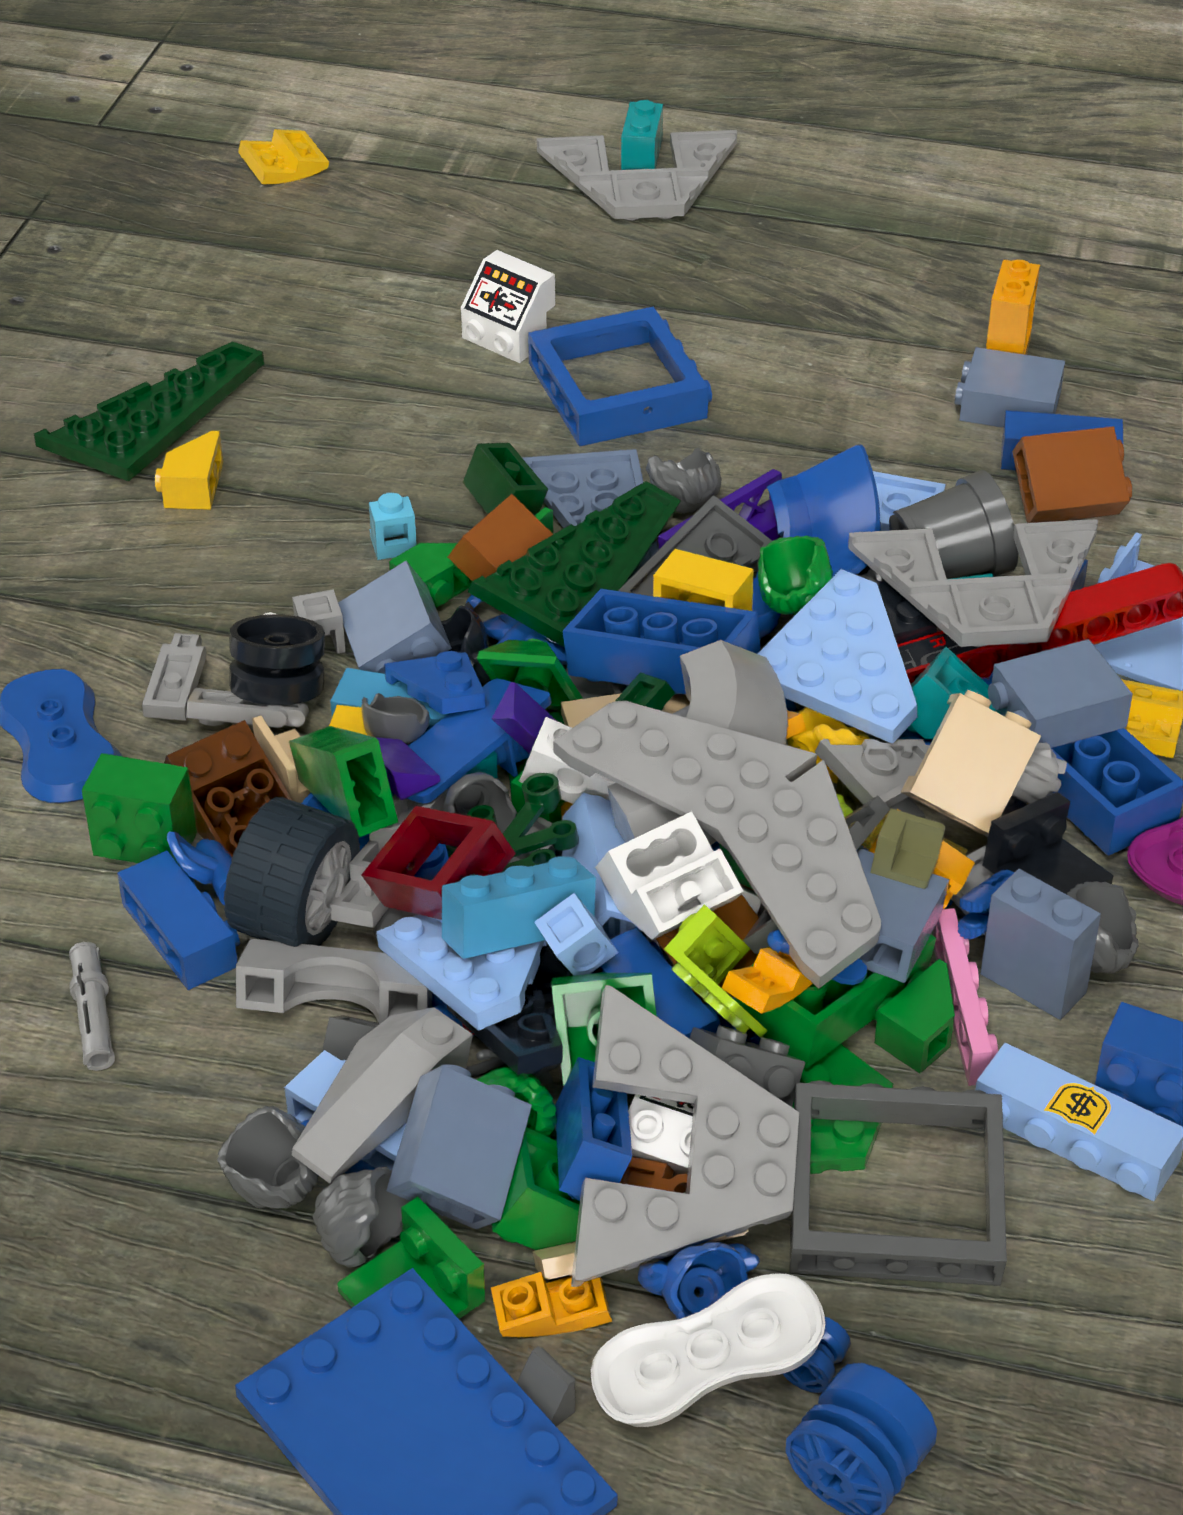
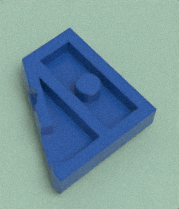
M445 651L434 657L384 664L386 682L392 685L402 681L407 684L408 695L418 701L428 703L430 708L441 714L485 708V692L466 652Z

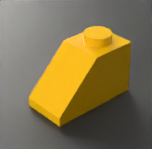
M210 431L166 453L163 467L157 468L155 474V488L157 492H162L164 508L211 510L223 465L220 431Z

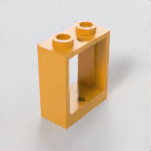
M1019 259L1002 261L991 300L986 349L1027 355L1032 332L1040 270L1039 264H1032Z

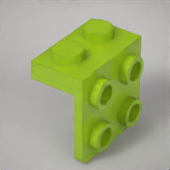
M704 904L697 913L691 914L682 922L678 934L664 948L677 961L671 970L738 1031L746 1033L751 1028L761 1038L768 1030L718 985L751 948Z

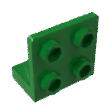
M419 1197L401 1207L403 1229L400 1233L401 1241L340 1280L337 1284L339 1294L351 1307H354L413 1268L458 1319L485 1302L484 1263Z

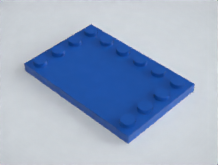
M413 1268L235 1385L236 1397L334 1515H606L617 1507L618 1494Z

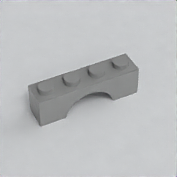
M250 938L236 964V1008L284 1013L292 1007L308 1001L321 999L345 1000L369 1009L376 1016L379 1024L391 1015L433 1008V992L386 953L307 944L293 947L278 941Z

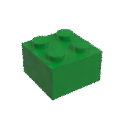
M101 753L82 788L93 856L140 863L168 851L176 861L167 841L168 832L178 833L191 845L197 834L188 767Z

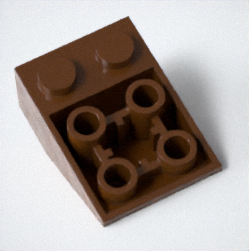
M245 720L166 755L164 761L165 764L188 767L197 832L203 839L215 840L221 843L231 857H233L243 831H245L249 821L259 811L260 807L276 797L292 800Z

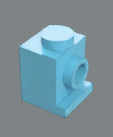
M386 493L381 495L378 501L369 502L370 538L377 560L397 557L417 545L415 514L408 496L402 497L397 493ZM403 536L400 539L384 541V538Z

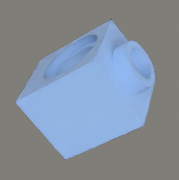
M575 893L534 922L556 957L573 976L590 974L619 953L597 919Z

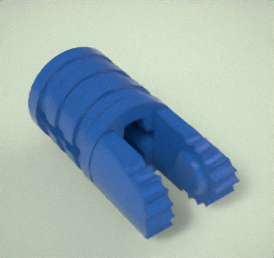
M1001 870L960 898L959 905L962 910L969 911L963 919L958 921L960 937L970 940L986 932L991 895L1015 872Z

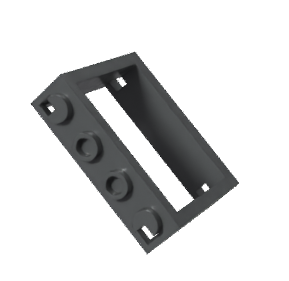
M827 1081L796 1083L794 1109L799 1112L794 1201L793 1211L791 1212L789 1273L1001 1285L1007 1262L1001 1094H986L981 1090L975 1089L963 1092L936 1091L924 1086L912 1089L885 1088L873 1083L861 1086L833 1085ZM811 1118L984 1128L987 1241L809 1230Z

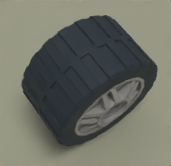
M284 797L273 798L260 807L259 811L249 821L247 828L239 839L227 874L226 889L224 891V911L226 918H228L229 926L240 933L260 940L278 941L293 947L301 944L321 946L338 923V921L331 920L330 912L332 907L329 904L335 897H339L342 894L344 887L351 880L349 863L360 852L359 835L354 823L348 819Z

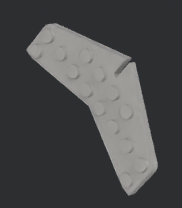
M628 701L609 703L553 741V753L569 767L589 777L598 773L681 816L692 811L700 827L730 852L789 944V954L798 969L816 987H822L877 944L880 936L881 918L825 761L822 760L816 765V753Z

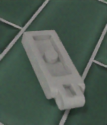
M175 633L171 644H162L142 703L144 717L187 720V701L194 689L197 688L206 660V647L201 646V635Z
M195 688L187 701L186 718L198 719L201 724L210 726L222 725L224 722L239 723L245 720L249 728L253 730L252 718L261 715L269 727L280 728L284 725L299 727L304 724L309 708L303 702L292 705L258 704L240 699L230 691Z

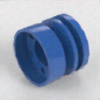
M865 1363L847 1364L836 1374L819 1396L818 1405H814L804 1415L802 1422L786 1438L785 1451L792 1469L804 1485L826 1504L846 1515H882L893 1502V1497L904 1487L906 1477L918 1468L935 1445L937 1427L932 1413L924 1402L902 1380L872 1365Z

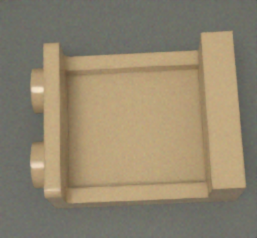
M967 690L965 695L961 693L950 695L947 701L950 707L915 776H908L901 793L979 834L989 835L991 821L1001 817L1041 735L1029 730L1032 725L1029 720L1009 711L1003 716L989 709L992 703L989 699Z

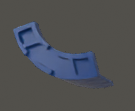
M855 445L798 475L778 480L767 486L775 510L778 535L781 537L810 536L823 539L832 566L833 577L840 569L856 575L867 566L848 548L849 533L880 530V507L877 486L868 455L863 445Z

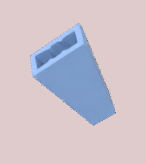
M582 793L562 816V820H570L576 824L579 837L578 844L572 849L563 850L562 856L573 857L596 877L595 918L609 939H612L637 926L617 909L595 867L609 850L624 844L625 841L615 827L610 800L598 795Z

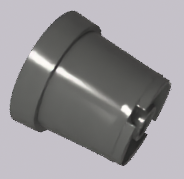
M979 470L958 479L955 487L894 511V515L889 518L890 531L932 528L946 579L967 577L980 573L992 574L994 576L1012 572L1017 567L1018 551L1013 538L1014 523L1010 510L996 481L984 470Z

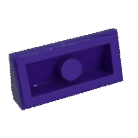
M510 682L492 717V720L529 754L532 751L545 718L555 719L515 682Z
M375 737L379 740L390 789L400 800H404L441 781L440 776L402 740Z

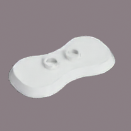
M773 1273L760 1275L742 1282L709 1307L690 1316L671 1321L646 1323L626 1329L608 1340L598 1350L593 1359L591 1382L597 1401L603 1410L617 1421L634 1427H650L672 1420L701 1397L726 1384L743 1379L775 1376L792 1371L805 1363L814 1354L824 1335L825 1316L822 1305L812 1288L797 1276Z

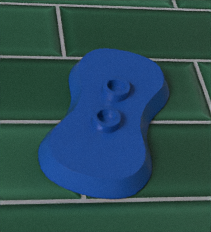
M51 669L22 676L7 684L0 694V726L18 741L23 753L22 785L31 796L48 803H63L83 799L82 788L101 753L122 756L114 745L100 735L93 719L95 695L92 688L78 675L68 670Z

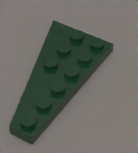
M232 341L196 358L195 366L184 371L174 368L164 373V380L152 386L146 381L97 404V411L83 418L75 414L64 419V427L49 433L45 428L34 433L35 445L129 482L264 365L263 352Z
M645 481L615 498L609 507L600 512L596 509L589 513L583 522L576 526L570 524L527 550L526 555L514 562L508 560L499 565L495 573L486 578L482 575L472 581L468 593L565 648L563 630L600 589L618 591L632 577L676 512L681 500Z

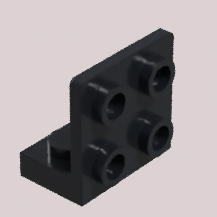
M1058 792L991 821L982 866L993 874L1001 870L1016 872L1018 869H1021L1066 895L1077 884H1084L1086 881L1112 884L1114 877L1110 872L1062 838L1067 828L1066 819L1070 800Z

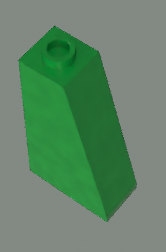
M328 726L289 741L299 781L331 814L352 821L359 837L398 823L377 738Z

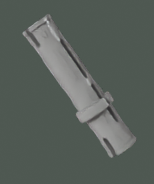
M80 942L72 946L69 951L73 978L70 981V995L77 1004L84 1066L87 1065L89 1070L99 1071L109 1068L115 1061L106 1006V995L109 992L108 979L102 974L99 947L96 948V944L92 942Z

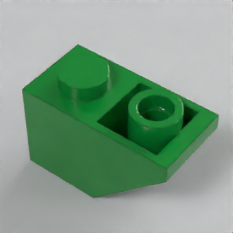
M419 543L389 561L390 570L407 560L427 585L436 608L470 588L472 580L448 558L458 543Z
M938 959L925 971L920 970L916 972L909 980L907 986L895 997L889 996L883 1000L875 1013V1021L877 1023L874 1043L919 1074L951 1047L955 1012L946 962Z

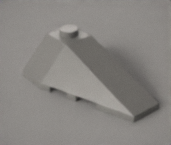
M435 1007L388 1017L358 1040L293 1146L292 1156L331 1184L336 1177L345 1173L407 1122L420 1076L447 1064L467 1068L473 1034Z

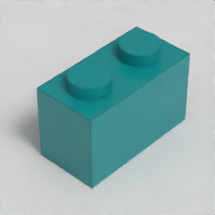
M649 100L630 101L621 135V170L656 169L663 140V104L653 103Z

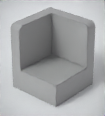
M334 589L292 597L294 616L313 620L321 625L325 636L331 635L337 654L344 653L343 616Z

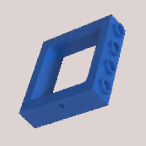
M654 306L528 332L529 365L579 447L708 418V402L712 401L711 386L708 380H703L697 370L695 361L688 358L681 341L675 339L670 331L667 320H662ZM649 343L675 383L596 400H587L562 361Z

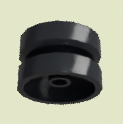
M283 614L259 615L235 622L230 628L229 649L231 656L235 659L229 665V686L231 692L240 699L258 704L292 705L312 700L318 697L324 690V667L319 660L325 653V632L323 627L315 621Z

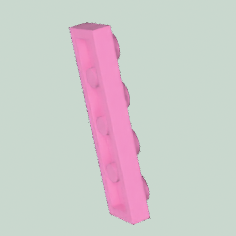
M955 908L942 909L941 916L933 930V936L936 937L934 952L936 960L941 959L947 963L955 1012L953 1027L968 1086L976 1085L977 1079L997 1054L998 1044L995 1034H988L986 1029L988 1025V1006L984 997L978 998L977 995L979 975L976 962L968 961L969 939L960 937L958 933V919Z

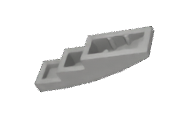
M448 789L432 802L426 804L409 799L400 800L394 794L392 798L398 823L369 833V842L349 863L351 880L344 887L342 894L339 897H335L329 904L332 907L330 912L331 920L371 928L376 926L389 907H385L361 874L415 806L443 811V804Z

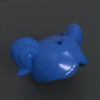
M708 1242L701 1246H689L680 1250L667 1264L663 1261L640 1265L638 1281L648 1292L663 1296L670 1311L677 1320L709 1307L735 1286L748 1280L747 1273L755 1269L760 1261L759 1257L752 1254L751 1249L743 1244L727 1245L721 1242ZM695 1288L700 1291L699 1297H696L694 1294Z

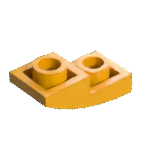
M538 1272L491 1287L502 1337L556 1335L612 1322L602 1278L598 1277L583 1282L582 1286L571 1287L572 1275L546 1283L542 1272Z

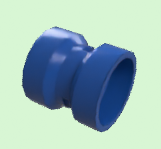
M825 1317L824 1335L814 1354L798 1368L783 1373L784 1377L802 1390L812 1393L823 1392L835 1375L834 1364L842 1362L851 1345L850 1337L846 1330L837 1322Z

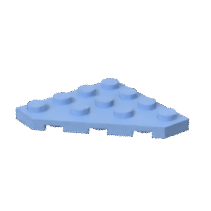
M840 569L758 653V655L766 657L774 669L786 699L893 744L917 718V703L878 585L873 581Z
M415 915L399 919L393 925L376 931L378 947L478 1031L522 1011L525 1003L526 987L528 984L533 983L540 965L541 949L548 944L544 940L463 959L442 938V920Z

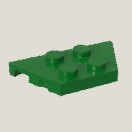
M842 1044L838 1045L809 1068L804 1067L799 1082L827 1081L833 1085L861 1086L873 1083L885 1088H893L894 1085ZM811 1118L810 1174H820L831 1169L840 1172L864 1170L882 1123Z

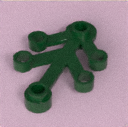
M537 773L528 777L523 782L522 790L525 804L503 835L516 853L513 857L531 851L534 852L527 858L508 863L502 872H505L507 868L512 866L530 867L548 863L550 859L556 857L552 850L540 848L552 845L554 849L563 851L572 849L578 844L577 827L570 820L557 821L549 828L526 835L541 814L551 813L558 807V803L561 800V791L558 778L555 775ZM479 805L472 808L467 816L492 820L497 825L495 812L491 806ZM445 845L448 858L451 857L458 847Z

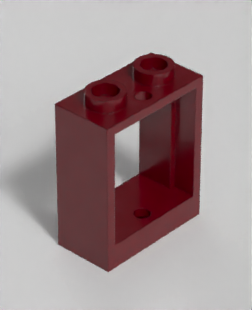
M415 806L361 876L385 907L442 920V885L460 882L462 878L473 874L488 876L501 873L516 853L492 820ZM439 843L458 847L433 880L414 877Z

